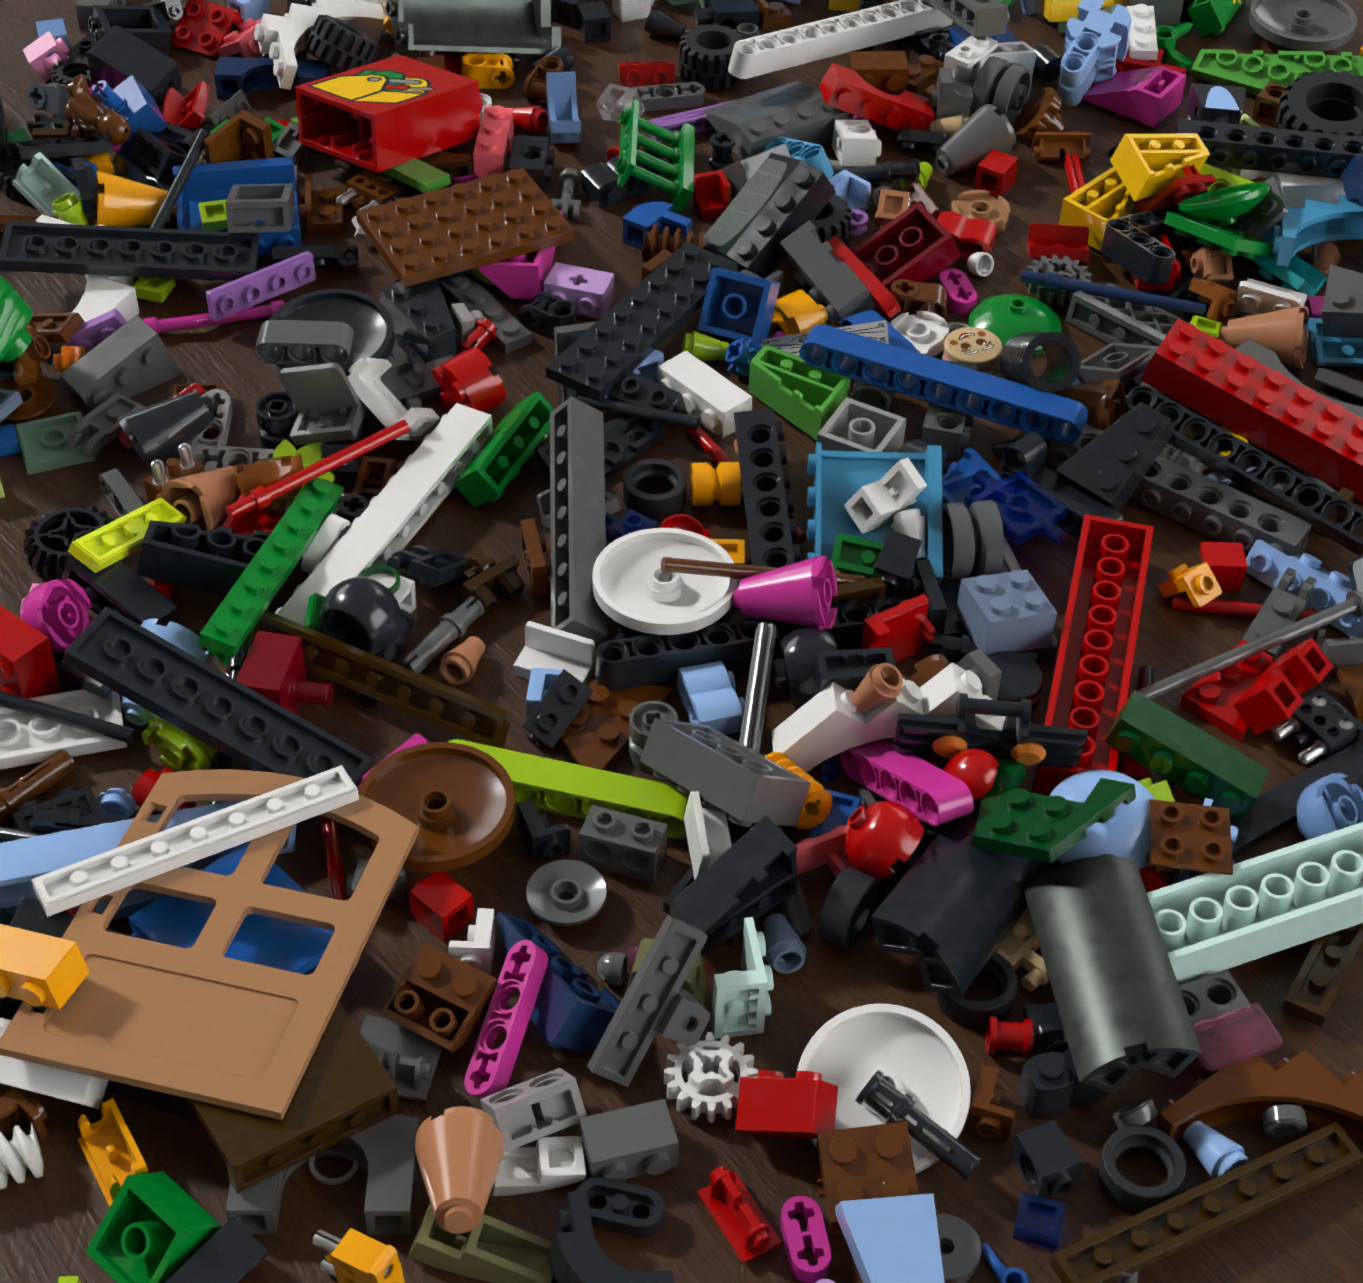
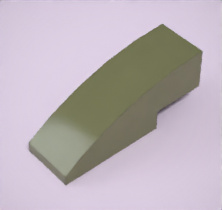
M431 1203L421 1218L407 1257L441 1270L492 1283H551L553 1278L548 1259L553 1245L552 1241L483 1214L479 1225L473 1230L459 1234L450 1233L443 1230L437 1224Z

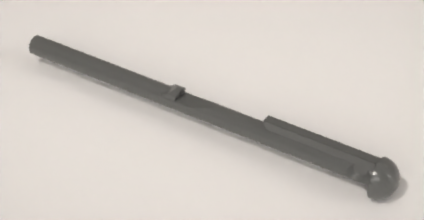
M1350 591L1346 595L1345 602L1141 688L1136 692L1153 700L1334 622L1349 613L1356 617H1362L1363 593L1360 591Z

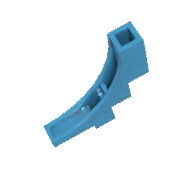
M1340 195L1338 204L1305 199L1303 209L1288 206L1287 214L1264 233V242L1273 243L1271 254H1276V265L1289 267L1291 258L1298 251L1308 246L1328 241L1363 239V206L1360 201L1347 200L1346 195Z

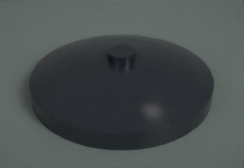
M323 289L306 293L284 304L269 319L338 321L348 324L353 328L354 340L348 362L341 365L347 377L351 374L349 372L350 367L361 358L366 359L369 357L386 360L393 349L395 341L392 318L386 307L372 296L355 290ZM270 364V366L278 374L280 373V370L283 368L309 366Z

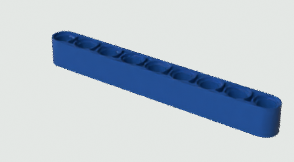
M818 324L812 327L799 350L802 360L812 367L1027 433L1035 432L1043 438L1064 444H1071L1079 439L1088 418L1086 407L1078 401L828 325Z

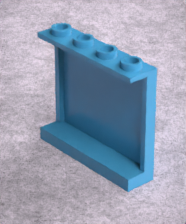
M816 442L814 454H808L807 465L808 475H814V487H808L807 507L814 508V520L808 519L807 540H813V553L808 552L807 559L827 556L826 560H831L837 533L884 543L888 529L893 530L891 526L894 523L893 520L877 529L862 534L844 508V505L862 486L879 481L899 460L908 457L927 484V487L915 498L917 502L909 508H919L921 516H925L927 557L922 560H930L937 582L941 584L943 579L942 446L928 445L925 453L822 450V442ZM915 563L910 576H914Z

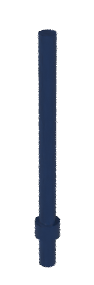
M1022 269L1020 282L1044 286L1043 289L1055 292L1056 289L1072 292L1080 290L1088 295L1204 316L1206 304L1060 277V273L1047 271V274Z

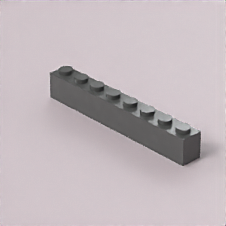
M571 396L550 413L551 627L591 639L596 644L608 636L607 614L598 605L592 587L595 561L606 547L603 413Z

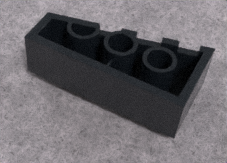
M151 520L142 541L137 574L156 581H163L226 597L269 537V531L254 530L253 535L233 534L232 528L218 527V529L212 531H201L200 527L194 524ZM288 578L269 604V608H280Z

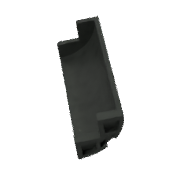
M551 0L386 1L385 11L387 17L391 18L396 43L405 50L548 54L556 47H561V27L551 26Z
M1103 854L1076 859L1041 871L1038 877L1023 890L1079 1082L1115 1093L1140 1067L1175 1078L1202 1051L1136 861L1116 857L1113 854Z

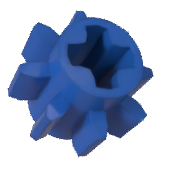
M742 337L740 340L733 341L725 353V361L730 364L728 371L737 377L742 375L745 378H749L750 361L759 352L762 345L752 338L746 340Z

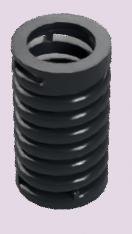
M1023 332L1016 334L1005 343L1000 353L999 365L1001 373L1006 380L1045 392H1056L1071 385L1076 379L1080 370L1081 357L1075 343L1066 335L1058 332ZM1041 346L1046 353L1047 365L1043 373L1036 377L1032 370L1031 358L1036 348Z

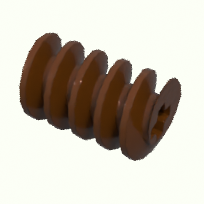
M654 224L651 231L647 232L644 236L642 260L646 262L650 256L653 258L664 249L674 253L686 242L707 250L705 234L701 232L696 240L693 236V230H689L684 238L682 237L681 228H677L674 236L670 235L669 226H666L662 234H659L658 225Z

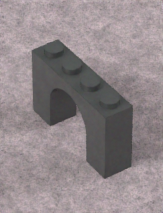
M395 1114L314 1155L316 1158L338 1156L353 1162L355 1161L367 1174L364 1207L367 1235H413L419 1165L415 1154V1137L419 1128L418 1117ZM309 1158L238 1194L230 1183L226 1205L228 1221L233 1218L250 1234L277 1235L283 1187L292 1172L309 1161Z

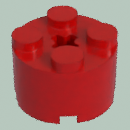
M472 347L432 369V375L441 390V393L438 394L439 401L447 411L458 403L488 414L505 402L506 392L499 374L494 377L492 376L488 367L493 364L482 351Z

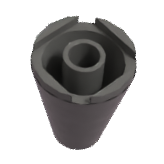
M986 104L978 108L937 150L935 162L938 169L948 175H954L976 168L993 149L1008 155L1015 153L1016 149L1012 150V146L1016 144V136L1007 117L1004 114L998 116L993 111L997 109L994 105Z

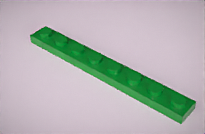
M318 477L305 484L200 632L198 645L231 658L235 656L312 543L324 521L337 506L339 499L343 495L344 487Z

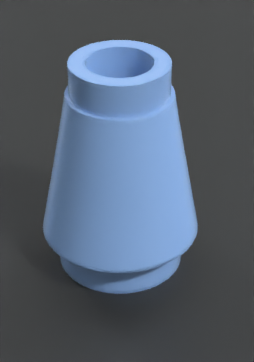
M1202 1121L1192 1123L1184 1132L1183 1140L1188 1144L1212 1179L1249 1162L1241 1145L1205 1125Z

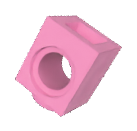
M50 31L23 49L29 64L45 83L52 78L51 70H53V66L59 65L58 62L60 61L67 62L69 58L67 53L71 51L61 37L56 39ZM54 53L52 56L46 57L48 54Z

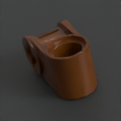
M546 56L539 60L534 70L525 80L523 88L525 99L544 100L547 104L546 72H563V61L559 57Z
M898 279L892 282L891 293L900 307H903V311L894 315L893 319L909 312V315H916L917 311L932 312L945 319L947 315V291L942 285L914 282L907 279Z

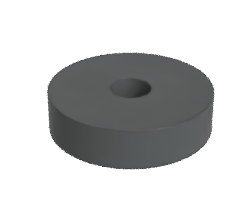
M936 1214L940 1247L948 1248L951 1251L949 1254L941 1253L944 1281L966 1283L974 1276L979 1265L981 1256L979 1236L974 1228L965 1220L950 1214Z

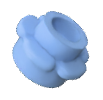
M110 788L107 792L100 793L97 798L102 816L128 819L129 816L134 814L133 808L136 807V802L132 795L122 788Z

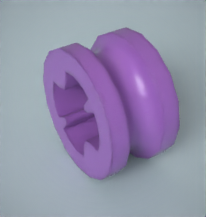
M854 209L851 211L850 236L860 237L867 232L869 217L865 212Z

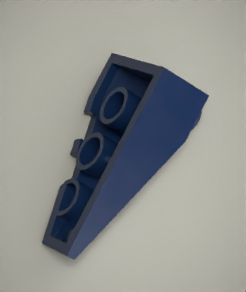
M499 911L495 919L507 953L517 942L529 940L543 949L548 956L547 969L530 1017L543 1033L541 1039L548 1046L558 1051L567 1048L582 1053L598 1045L621 1001L608 989H602L599 992L594 986L586 982L589 973L581 966H576L569 960L559 956L562 952L561 949L529 921Z

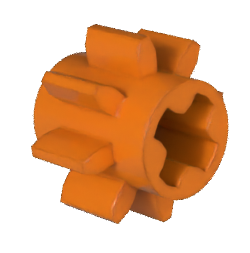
M61 346V355L53 354L52 370L61 374L86 355V348Z

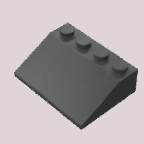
M795 81L706 109L703 115L706 116V119L717 132L730 133L735 137V146L732 148V151L740 160L765 151V146L769 142L780 137L819 145L832 141L834 119H846L847 112L826 105L820 89L800 81Z

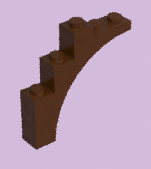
M1237 1036L1225 1046L1221 1044L1215 1045L1204 1057L1203 1063L1206 1065L1202 1077L1198 1078L1189 1087L1186 1095L1178 1101L1172 1098L1164 1103L1156 1116L1158 1121L1155 1129L1161 1130L1177 1143L1183 1139L1186 1129L1196 1121H1202L1209 1127L1250 1120L1262 1121V1112L1270 1107L1296 1105L1305 1110L1308 1126L1321 1129L1337 1121L1351 1140L1363 1146V1070L1360 1073L1353 1070L1340 1081L1306 1050H1303L1291 1060L1288 1057L1283 1058L1272 1068Z

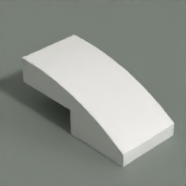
M581 1136L542 1137L537 1139L536 1147H517L510 1151H505L492 1187L493 1196L540 1192L584 1180L586 1170Z

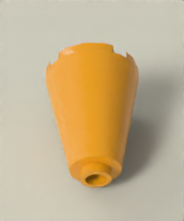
M96 171L97 188L94 189V202L97 210V220H94V226L99 224L115 227L151 225L168 191L109 173ZM176 204L170 216L176 215Z

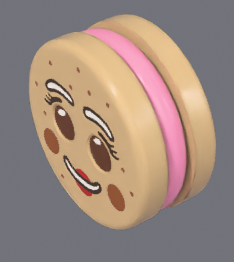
M959 328L949 333L945 338L942 360L979 366V369L993 371L995 376L1000 369L999 361L1003 348L1002 342L995 334L982 328Z

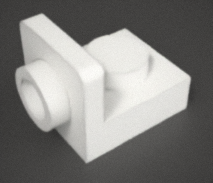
M478 908L476 925L468 926L467 941H450L448 947L449 955L485 973H492L496 941L494 909Z

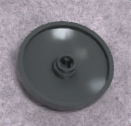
M1253 0L1248 16L1253 30L1264 39L1279 46L1301 51H1325L1341 47L1352 39L1357 25L1355 12L1342 0Z

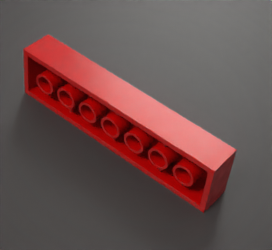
M1179 318L1176 320L1154 353L1140 381L1339 490L1345 487L1355 492L1354 498L1363 503V418L1346 410L1340 404L1334 403L1315 393L1309 387L1302 386L1287 378L1281 372L1256 361L1252 356L1243 354L1230 347L1224 341L1197 329L1193 324L1186 323Z

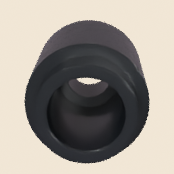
M1034 45L1032 49L1037 52L1033 70L1048 82L1059 78L1062 57L1048 45Z

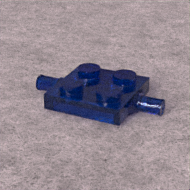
M981 469L974 474L972 481L981 486L984 491L971 498L970 506L975 501L993 500L1001 516L1003 535L1017 546L1039 534H1044L1056 545L1059 542L1062 543L1065 539L1066 532L1054 524L1066 518L1068 507L1026 475L1018 471L1007 478L994 480Z

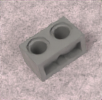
M561 1068L480 1099L483 1111L488 1113L494 1119V1124L497 1128L503 1131L506 1152L579 1123V1118L587 1116L576 1078Z

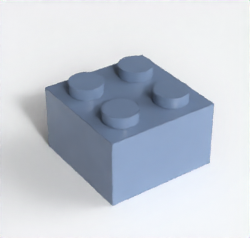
M1014 570L1006 573L961 579L956 615L978 649L980 648L986 656L999 651L1019 652L1050 647L1057 611L1028 570Z

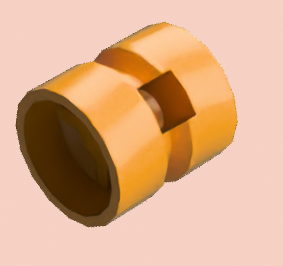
M707 462L691 463L690 491L692 507L711 506L714 500H717L720 506L740 505L741 473L739 462H720L717 468H713Z

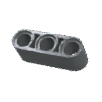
M267 320L260 327L255 346V355L260 361L267 364L318 365L337 363L341 366L349 360L354 340V331L348 324L338 321Z

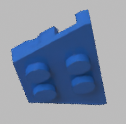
M971 446L966 447L963 451V457L958 463L953 462L947 468V473L942 475V504L962 502L969 510L972 502L993 500L1001 516L1004 535H1039L1044 532L1045 522Z

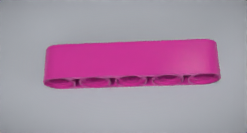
M885 739L856 746L839 753L842 768L849 778L889 801L900 803L918 818L932 826L960 818L973 811L974 802L972 794L962 780L913 754H903L898 750L892 749L893 743Z

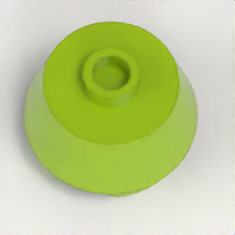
M157 715L149 719V726L142 733L145 745H150L153 742L162 754L159 760L175 772L208 770L216 753V749Z

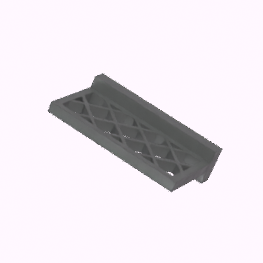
M1112 283L1106 284L1108 286L1118 287ZM1079 290L1072 295L1065 321L1109 344L1118 342L1160 346L1166 334H1168L1179 317L1161 308L1088 295Z

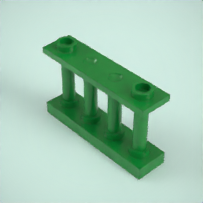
M634 99L629 108L625 107L618 121L621 124L619 160L615 168V172L618 173L617 186L623 188L629 176L635 177L667 192V196L670 197V204H673V211L680 214L694 190L695 127L684 123L679 132L675 131L673 133L639 117V101ZM638 129L669 143V147L638 133ZM637 145L669 159V163L637 149ZM636 161L667 175L668 179L637 166Z

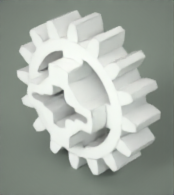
M707 1032L705 1041L699 1040L696 1044L688 1047L678 1042L675 1055L668 1054L666 1069H664V1085H667V1098H677L676 1110L679 1112L687 1107L692 1109L691 1119L696 1120L700 1113L707 1114L709 1122H714L715 1114L721 1113L726 1120L731 1119L732 1108L737 1109L740 1077H757L758 1071L753 1068L754 1056L752 1054L744 1055V1044L742 1042L733 1047L730 1046L729 1035L726 1034L720 1041H714L712 1032ZM684 1070L687 1072V1083L684 1082L682 1077ZM736 1071L739 1078L737 1083L734 1082V1074L732 1073Z

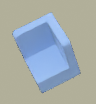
M845 169L828 179L836 191L835 194L840 196V199H844L848 206L851 207V210L865 211L869 208L871 184Z

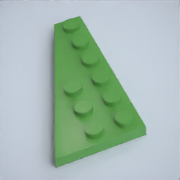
M1201 49L1191 68V77L1223 86L1244 87L1246 89L1245 92L1258 95L1270 81L1287 87L1302 75L1308 76L1313 71L1320 73L1333 69L1334 72H1341L1343 70L1348 71L1349 74L1354 76L1356 74L1363 76V56H1352V52H1341V56L1325 55L1322 51H1279L1278 54H1263V50H1253V54H1238L1235 50Z

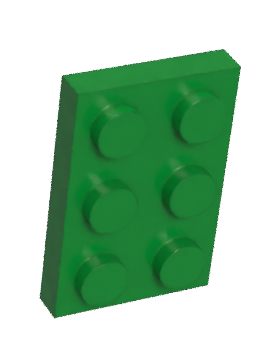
M1167 212L1164 224L1175 228L1173 233L1187 238L1193 236L1197 238L1196 242L1210 247L1218 246L1220 247V252L1232 256H1237L1238 254L1250 259H1255L1256 255L1269 257L1273 246L1225 226H1219L1212 221H1200L1183 214Z

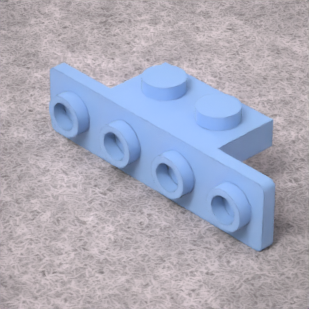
M1256 540L1246 557V572L1272 589L1274 587L1277 588L1281 577L1288 567L1297 570L1296 578L1287 591L1294 596H1298L1302 584L1309 576L1317 579L1315 588L1306 605V609H1314L1316 613L1345 602L1347 593L1352 591L1349 577L1337 571L1330 573L1320 567L1322 562L1307 553L1287 556L1263 540ZM1349 613L1345 617L1329 623L1350 637L1362 636L1363 616L1356 617Z

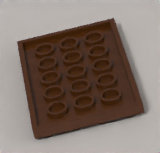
M524 168L511 169L498 175L484 176L475 181L458 183L452 187L427 191L421 195L400 198L394 202L373 205L367 209L356 211L358 224L404 287L575 241V230Z

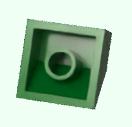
M164 1171L127 1175L85 1252L117 1283H165L222 1225Z

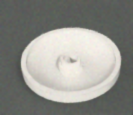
M651 528L632 532L610 543L595 561L592 587L598 605L614 621L639 632L657 635H676L697 631L719 620L726 614L734 602L733 592L734 588L737 587V578L661 571V560L663 557L734 563L730 555L719 544L691 531L675 528Z
M867 1004L854 1007L836 1015L826 1022L810 1039L801 1056L797 1071L821 1073L823 1081L838 1086L835 1130L885 1124L886 1120L865 1103L859 1105L855 1102L857 1096L877 1070H880L884 1073V1080L902 1094L910 1093L914 1097L913 1099L916 1101L915 1107L946 1129L956 1139L960 1136L970 1105L971 1087L969 1073L962 1053L954 1040L931 1018L913 1009L899 1005ZM876 1092L877 1097L889 1106H893L890 1100L881 1093ZM907 1114L905 1118L916 1126L917 1121ZM924 1128L922 1130L923 1133H925L932 1140L938 1143L946 1151H949L951 1149L949 1146L943 1143L940 1139L934 1136L927 1129ZM910 1137L915 1174L931 1167L940 1160ZM810 1139L817 1148V1139Z

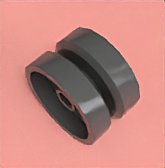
M995 56L989 57L980 69L973 86L971 114L973 115L978 108L986 104L994 105L997 109L993 111L998 116L1004 114L1011 126H1013L1016 117L1022 112V107L1027 102L1032 84L1031 69L1020 64L1009 66L1007 60Z
M993 500L972 502L969 510L962 502L942 504L943 573L947 579L968 578L972 570L977 577L980 575L999 574L1002 570L1004 559V537L1001 516L996 503Z

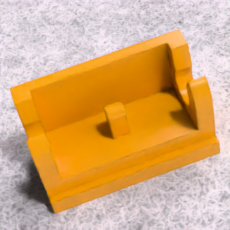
M114 1098L102 1103L101 1113L103 1117L98 1122L90 1124L85 1114L80 1116L78 1127L81 1138L77 1139L109 1208L127 1175L148 1173L147 1165Z

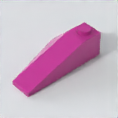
M556 246L480 266L478 270L510 298L534 301V297L539 292L544 291V282L551 271Z

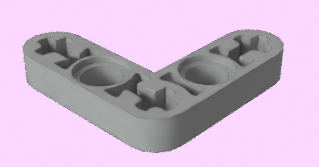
M212 389L206 392L215 406L217 402H221L222 405L217 407V418L214 417L215 419L191 443L193 458L200 463H204L205 458H210L211 461H207L206 466H204L205 471L220 468L219 465H223V467L230 466L236 459H245L248 461L247 465L254 464V461L273 457L274 449L226 446L233 414L230 396L221 389ZM210 428L220 431L219 435L214 439L208 440L202 437L203 433Z

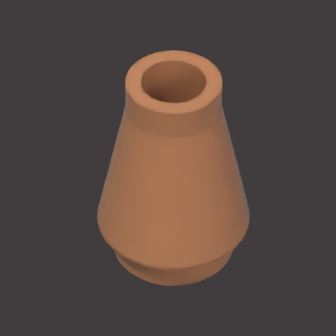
M475 636L468 637L465 642L443 655L440 673L448 683L461 685L473 678L479 660L485 652L483 641Z
M890 663L873 665L857 689L851 694V701L857 708L856 711L865 713L870 708L897 697L903 686V677L900 671Z

